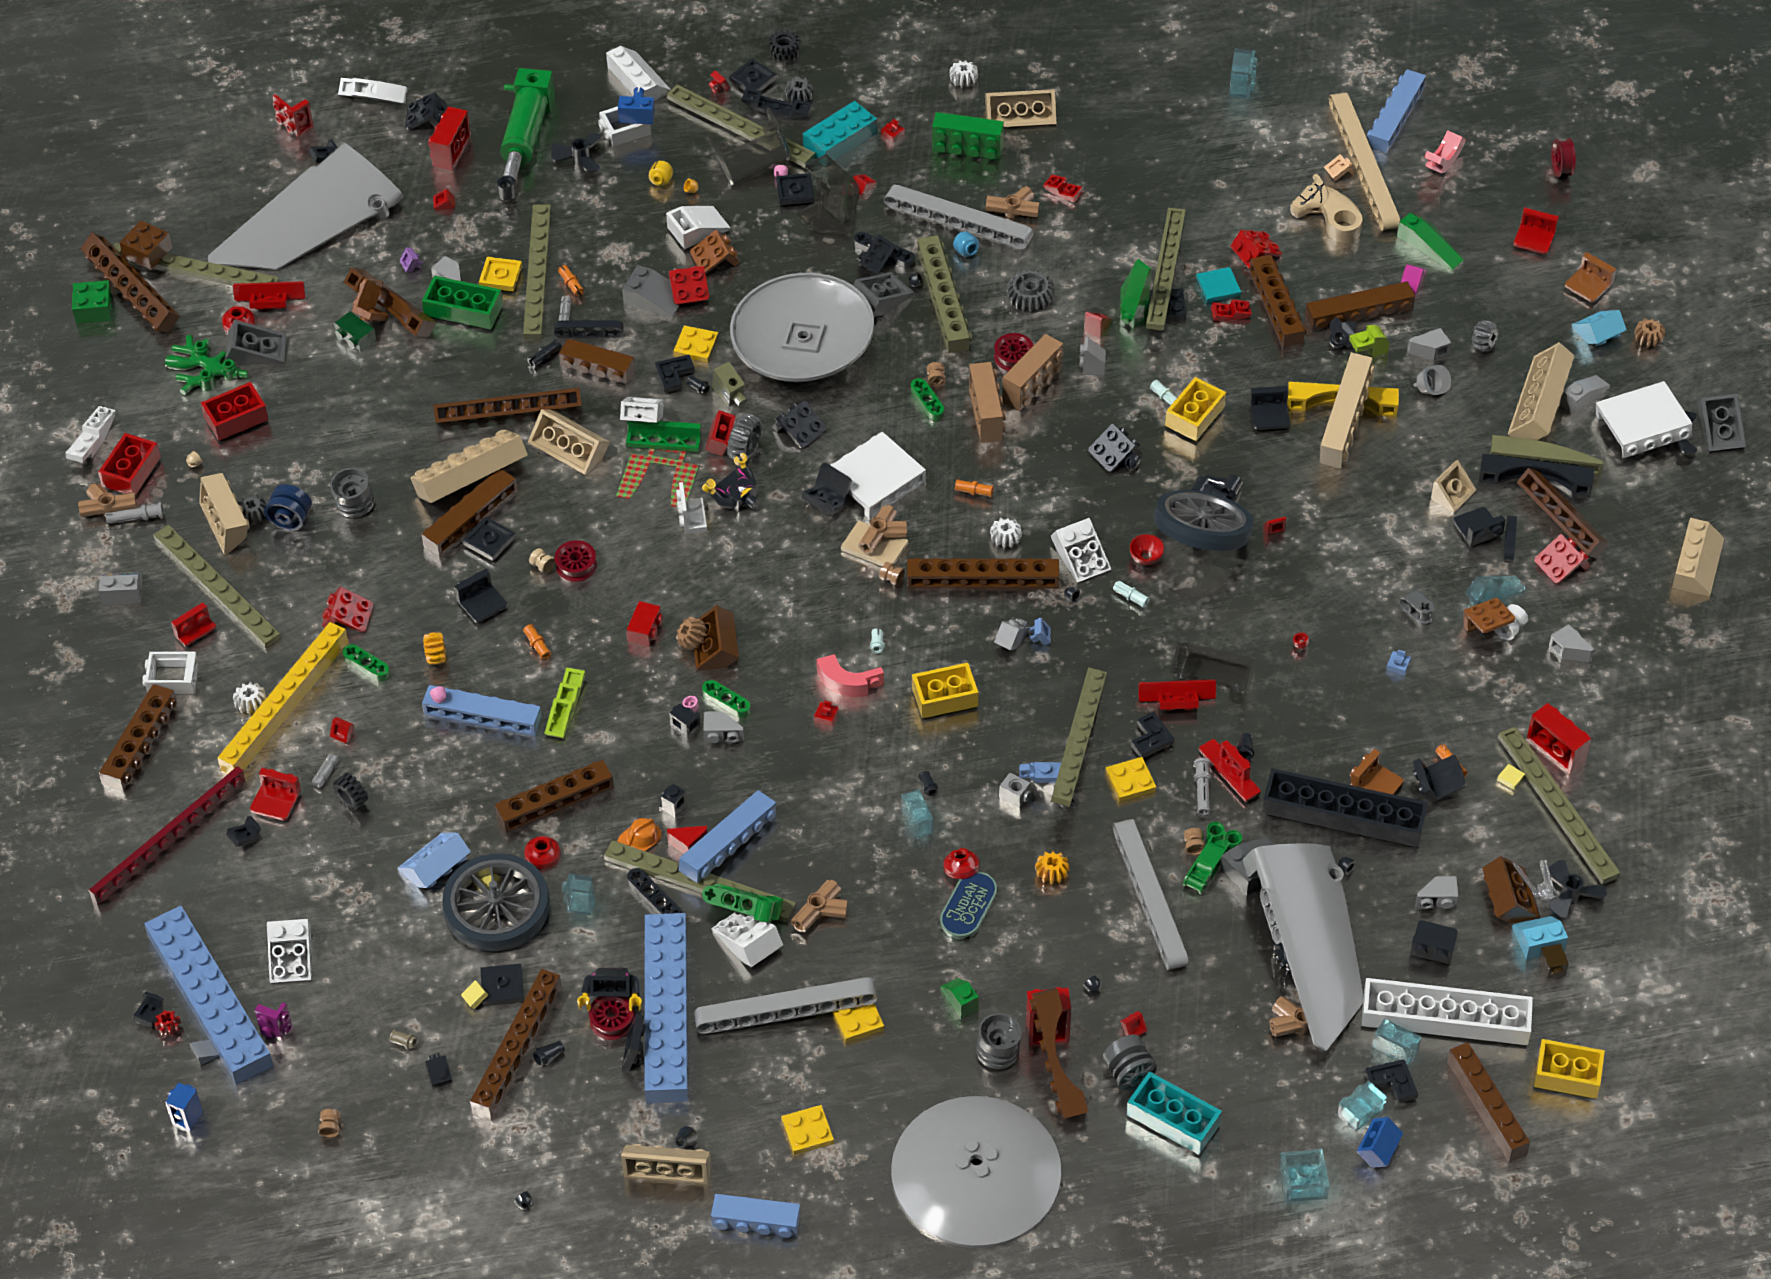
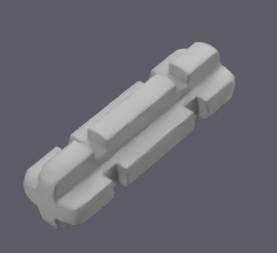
M564 295L561 298L559 321L569 320L571 297Z
M332 753L328 755L327 761H324L317 772L318 775H315L312 780L315 787L321 788L323 786L324 780H327L334 769L333 766H336L339 761L337 755Z

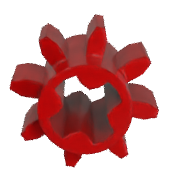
M164 1010L160 1015H156L157 1022L155 1023V1028L160 1030L161 1036L164 1034L172 1036L176 1031H180L178 1025L181 1023L180 1016H176L174 1010L172 1012Z

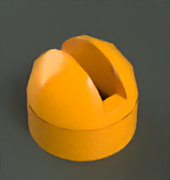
M688 178L685 181V192L695 193L698 190L699 185L695 180Z

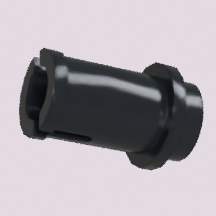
M694 375L689 376L688 379L692 382L687 381L686 384L697 390L701 395L709 392L710 385L707 381H701Z
M929 771L921 772L918 778L923 785L924 794L934 796L938 792V785L934 783Z

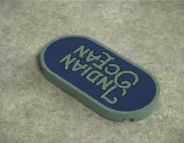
M978 871L975 875L958 881L940 915L941 927L948 937L962 940L965 937H972L978 932L997 895L996 882L990 875Z

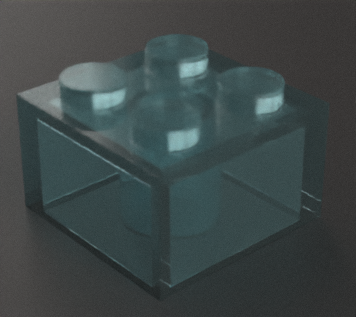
M1234 50L1229 97L1249 99L1250 92H1254L1255 82H1252V80H1256L1257 70L1253 68H1257L1258 58H1254V50Z
M1322 1149L1280 1153L1278 1167L1285 1203L1328 1199L1330 1185Z

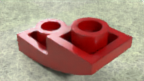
M1051 175L1043 185L1052 194L1074 203L1084 192L1082 186L1069 184L1067 178L1057 175Z
M1232 299L1230 304L1213 303L1211 306L1214 321L1240 320L1252 315L1249 301Z

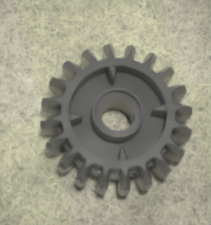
M1023 269L1022 273L1017 272L1016 276L1013 275L1011 280L1008 281L1006 293L1008 301L1011 302V305H1015L1017 309L1022 308L1023 311L1028 309L1030 312L1035 309L1038 312L1039 308L1044 309L1045 306H1049L1054 298L1055 288L1050 276H1046L1044 272L1039 273L1038 270L1032 272L1031 269L1029 272H1026Z
M744 413L737 419L729 435L730 438L727 446L729 458L734 460L737 456L739 461H742L740 454L744 453L747 456V460H750V457L758 447L760 436L762 435V421L760 418L750 413Z

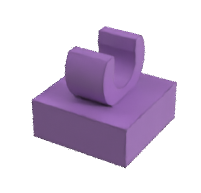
M406 247L400 259L405 272L412 273L415 267L420 268L423 263L422 260L418 259L419 254H415L413 248Z

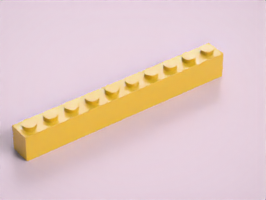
M331 622L328 623L217 757L221 772L228 774L237 766L243 771L338 657L343 648L347 646L346 629Z

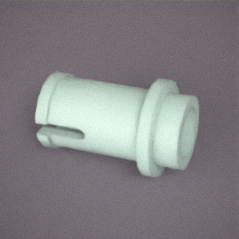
M873 629L871 632L872 642L870 643V649L873 653L879 654L885 648L883 643L884 632L879 629L878 635V629Z

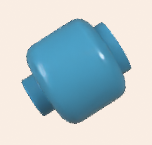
M964 231L955 237L953 247L962 256L971 257L977 253L979 241L971 233Z

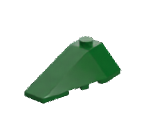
M1410 212L1399 221L1397 237L1453 272L1464 262V259L1434 224Z
M1139 259L1135 261L1120 292V319L1133 329L1147 319L1149 312L1151 268Z

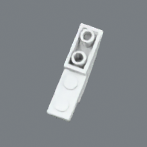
M341 78L338 95L405 104L408 87L366 79Z
M98 406L83 424L81 435L67 450L66 459L83 463L87 457L93 458L111 427L116 411Z

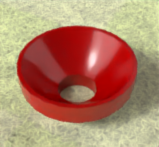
M241 306L230 308L222 317V325L227 332L234 320L252 325L255 324L252 311ZM234 312H241V313H242V314H241L240 316H238V317L232 316V314H233Z
M1139 535L1130 543L1131 557L1140 564H1154L1163 556V542L1154 535ZM1149 553L1152 556L1148 559H1145L1141 556V554Z
M538 836L527 843L524 856L525 860L533 864L537 869H547L559 861L561 850L555 839L548 836ZM539 843L547 844V848L544 850H538L536 846Z
M960 848L953 850L946 856L943 867L949 877L965 879L979 871L980 861L974 852ZM957 856H965L962 859L955 858Z

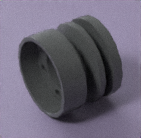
M346 468L333 476L330 488L336 507L342 515L356 518L365 515L373 508L375 502L369 478L364 471L358 468Z
M1002 1013L990 1014L982 1020L979 1025L976 1054L982 1064L993 1069H1004L1016 1062L1022 1035L1019 1022L1010 1015Z
M1132 1034L1119 1038L1108 1046L1103 1053L1105 1064L1113 1072L1114 1079L1123 1090L1139 1087L1148 1072L1155 1074L1158 1066L1151 1054L1147 1052V1047L1139 1035Z

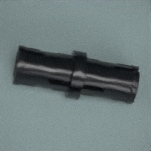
M554 339L547 346H542L536 354L527 359L529 365L535 368L541 362L549 360L550 356L562 349V345L559 341L557 342V339Z

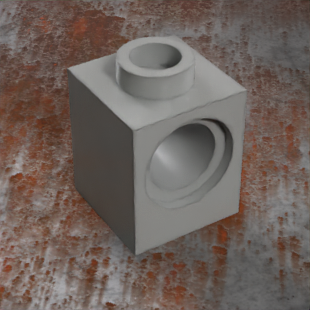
M1009 773L999 786V798L1019 808L1031 796L1030 782L1012 773Z

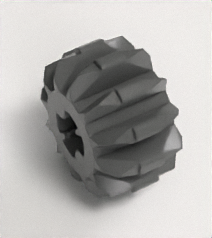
M800 76L798 79L792 78V81H787L785 86V94L788 101L794 103L795 99L806 102L811 101L814 88L811 81H807V78L801 79Z
M1479 321L1471 338L1472 346L1480 351L1488 352L1492 350L1497 340L1498 326L1491 321Z
M249 495L248 498L242 497V501L238 502V506L242 507L243 516L248 519L249 525L253 523L255 526L257 522L262 523L263 519H267L264 513L267 505L264 498H259L258 495L254 497Z

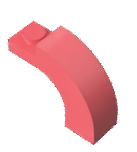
M1447 130L1438 149L1434 153L1426 152L1424 158L1428 159L1426 167L1440 173L1446 172L1459 156L1467 139Z
M835 654L816 659L817 673L821 681L827 688L839 695L864 697L868 696V689L884 685V672L881 667L862 673H851L839 665Z

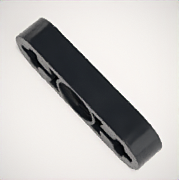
M1507 515L1503 561H1514L1517 516Z

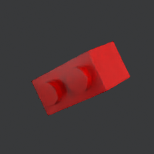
M718 410L712 421L705 451L723 456L728 446L731 429H733L735 415Z
M638 602L626 629L628 642L650 646L651 641L656 639L658 625L661 626L663 622L661 606Z

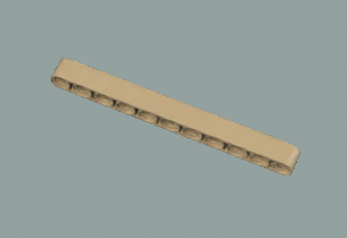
M1348 93L1329 95L1331 111L1381 231L1397 229L1400 221L1399 214Z

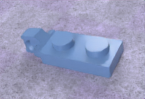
M1061 762L1020 764L1019 778H1030L1035 783L1056 782Z

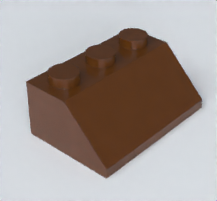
M716 605L698 618L706 624L708 629L705 633L707 637L704 638V643H701L699 648L694 649L696 670L698 671L727 668L739 659L734 613Z
M1502 856L1482 867L1485 875L1484 880L1489 889V897L1493 902L1494 913L1498 919L1511 924L1541 918L1524 867Z

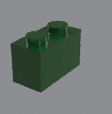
M351 311L334 322L336 336L340 340L343 339L352 349L355 348L360 353L376 342L374 328Z

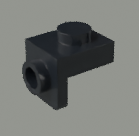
M329 139L326 147L311 146L309 153L315 163H321L338 147L333 139Z
M247 816L244 825L228 828L226 835L236 847L256 843L261 827L252 816Z
M145 991L143 1002L133 1015V1021L152 1028L157 1021L156 1015H160L163 1012L164 999L156 994Z
M440 1053L428 1056L429 1060L425 1061L431 1085L452 1080L446 1056H441Z

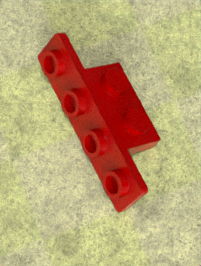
M303 281L238 283L232 286L234 300L250 301V309L256 310L286 308L288 299H305L306 297Z
M1216 680L1140 682L1138 684L1139 701H1158L1160 710H1192L1193 708H1199V699L1216 698Z
M1212 739L1199 747V751L1203 756L1211 761L1212 766L1245 802L1261 794V790L1250 779V762L1239 754L1236 746L1231 745L1228 740L1220 745L1215 739Z

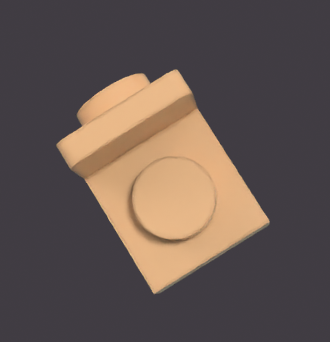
M1341 155L1324 166V169L1334 181L1347 172L1351 175L1354 174L1351 168L1353 164L1348 158L1344 159Z

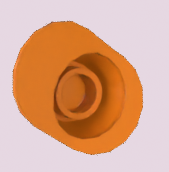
M639 818L619 836L617 842L647 851L660 841L662 836L661 829L654 823L653 819Z

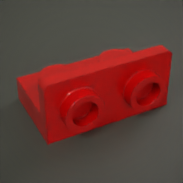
M203 602L171 622L175 637L185 647L216 628V624L210 619L208 608Z

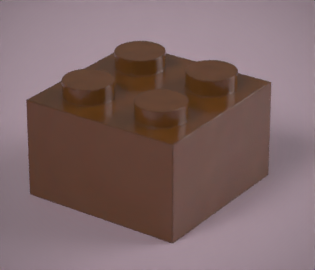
M141 220L119 242L124 258L151 270L173 248L169 232Z

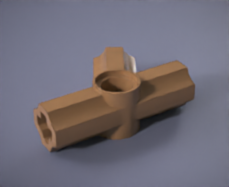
M1026 186L1025 188L1022 187L1014 195H1009L1006 198L987 196L985 210L1004 213L1008 218H1017L1019 215L1038 217L1039 203L1031 202L1034 199V193L1031 188Z
M100 483L91 484L86 491L87 496L91 500L78 502L81 517L98 514L106 517V513L138 508L135 493L114 496L112 493H108Z
M890 505L882 506L877 516L870 521V526L860 540L858 548L863 553L869 554L873 553L878 544L885 538L906 537V521H894L897 511Z
M827 880L816 893L809 895L807 903L791 919V924L797 931L806 932L816 919L823 916L846 917L847 900L835 899L841 893V888L833 880Z
M1280 996L1272 1006V1011L1280 1016L1269 1021L1272 1035L1278 1037L1291 1033L1306 1034L1309 1031L1303 1008H1299L1286 997Z

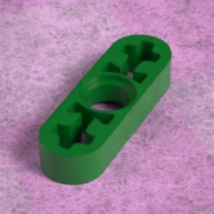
M914 379L911 382V393L931 420H941L944 417V406L924 379ZM930 397L932 400L925 402L923 398Z
M349 644L343 648V658L348 664L376 681L382 682L389 678V666L385 662L357 645ZM364 660L371 661L367 666L361 664Z
M708 680L703 683L702 693L709 701L739 718H745L750 714V702L714 680ZM724 696H729L732 698L728 702H724L721 700V698Z

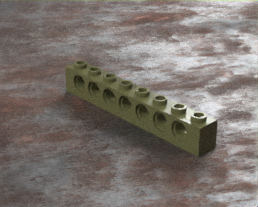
M938 235L918 238V255L948 353L969 350V342H972V335L970 331H967L968 322L966 318H963L964 309L962 305H959L960 296L959 293L955 292L956 283L955 280L951 279L952 270L951 267L947 266L948 257L947 254L944 255L943 253L945 251L944 244L940 242Z

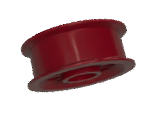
M1567 138L1566 141L1553 140L1551 162L1556 177H1560L1561 174L1573 176L1575 172L1576 153L1571 138Z
M1008 333L1001 336L994 345L995 363L1001 369L1009 371L1034 346L1030 338L1020 333Z
M580 540L568 541L562 544L555 552L556 571L564 580L570 582L584 581L590 578L597 569L596 552L587 542Z
M599 996L591 1003V1009L588 1012L591 1030L595 1035L605 1040H618L625 1037L635 1017L634 1008L632 1006V1011L629 1010V999L625 996Z

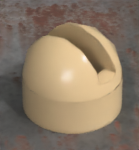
M195 451L191 452L186 458V462L190 467L195 468L203 463Z

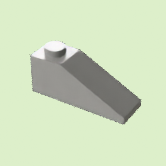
M1597 375L1575 381L1564 390L1560 406L1572 415H1575L1606 391L1610 384Z

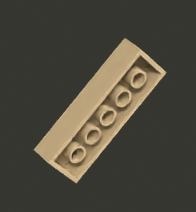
M1560 342L1533 357L1508 431L1510 437L1538 440L1548 436L1551 432V425L1555 419L1556 410L1560 405L1559 401L1564 392V386L1568 380V374L1574 359V355Z
M1352 352L1350 354L1321 442V464L1341 469L1343 462H1347L1349 456L1348 449L1352 447L1354 431H1357L1359 425L1358 418L1362 416L1364 400H1367L1369 394L1368 387L1372 385L1375 365H1372V357Z
M500 430L496 433V436L484 438L479 441V444L468 446L459 454H451L443 462L437 461L426 470H418L414 476L410 477L418 497L432 503L527 456L528 454L520 435L508 430Z

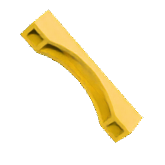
M1289 382L1288 410L1306 411L1321 404L1335 403L1340 385ZM1368 387L1369 394L1367 400H1364V408L1378 416L1397 417L1399 389Z

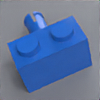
M638 87L634 89L633 96H620L618 103L619 123L653 125L655 116L654 97H643L645 90L641 87L639 92Z

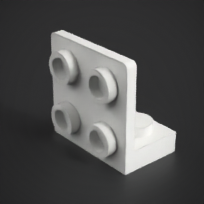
M679 482V489L676 490L678 512L679 515H682L679 516L680 527H684L685 534L707 532L703 498L685 500L683 482Z

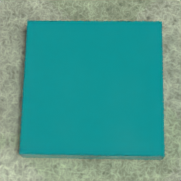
M1230 267L1196 274L1197 282L1207 303L1241 296V290Z

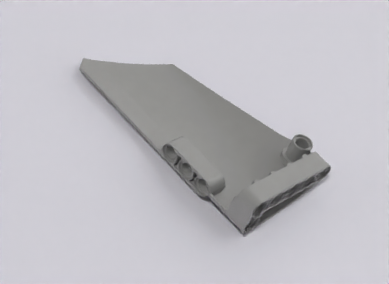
M343 143L318 166L309 167L208 255V262L224 266L252 267L277 271L371 217H375L378 220L386 219L389 216V208H393L404 196L373 164L349 145Z
M1298 843L1267 845L1254 848L1242 860L1247 877L1250 879L1260 878L1263 888L1260 892V899L1272 938L1276 944H1283L1313 1043L1320 1049L1327 1051L1363 1004L1364 998L1348 909L1341 879L1344 876L1343 871L1336 864L1331 846Z

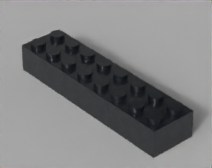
M1271 768L1263 798L1262 813L1419 847L1428 802Z

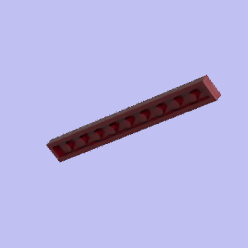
M238 766L91 887L89 893L92 901L99 905L102 901L108 899L115 890L121 888L133 875L138 874L140 869L152 862L163 850L168 849L170 844L182 837L188 829L196 825L206 814L211 813L218 804L225 801L236 789L241 788L246 782L243 770Z

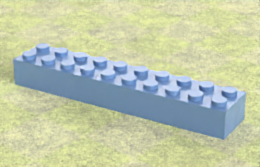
M182 906L144 923L150 941L208 1039L216 1049L235 1084L237 1085L273 1067L269 1050Z
M685 913L645 915L646 1103L688 1102L687 925Z

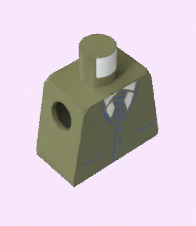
M728 361L714 369L712 389L728 406L734 403L739 407L744 406L748 401L744 396L745 384L731 363Z

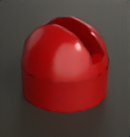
M1297 633L1294 635L1293 642L1297 649H1305L1308 646L1309 639L1307 634Z

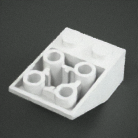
M681 206L666 213L667 228L684 249L700 243L715 230H718L720 233L730 230L729 225L714 206Z
M1090 518L1058 529L1051 535L1059 556L1077 583L1111 570Z
M735 911L731 916L721 920L716 926L711 928L736 957L750 967L783 946L775 925L770 922L758 921L754 919V916Z
M309 919L267 922L270 983L311 980V921Z

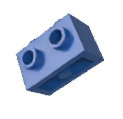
M178 1082L176 1087L169 1092L165 1103L172 1124L191 1131L203 1113L196 1088L189 1084L184 1085Z
M1389 1117L1374 1118L1356 1152L1371 1168L1385 1167L1391 1161V1157L1399 1145L1403 1132Z

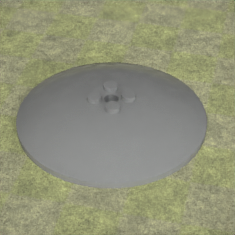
M820 273L789 274L759 285L741 300L733 313L730 323L733 348L748 367L764 376L793 382L825 378L849 367L865 352L874 332L873 312L865 296L850 283L837 277Z
M968 1096L939 1103L921 1113L908 1125L900 1136L894 1150L891 1178L894 1193L900 1207L919 1229L931 1237L951 1245L967 1248H987L1017 1240L1032 1231L1043 1221L1058 1196L1061 1182V1162L1051 1135L1040 1121L1029 1112L1004 1100L992 1097ZM977 1158L982 1163L980 1165H973L971 1160Z

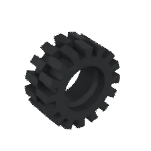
M780 30V33L776 31L775 34H771L769 38V51L772 57H777L778 60L780 58L782 60H785V58L791 60V57L795 58L799 54V37L797 34L794 35L793 31L789 33V30H786V32Z
M344 773L332 783L335 794L351 810L358 809L368 800L364 786H361V782L357 781V778L353 777L350 773Z

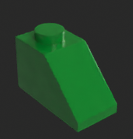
M956 978L940 986L941 991L961 1019L979 1010V996L968 981Z

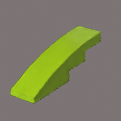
M566 667L563 681L560 683L557 696L553 700L545 735L564 739L581 693L586 675L585 671Z

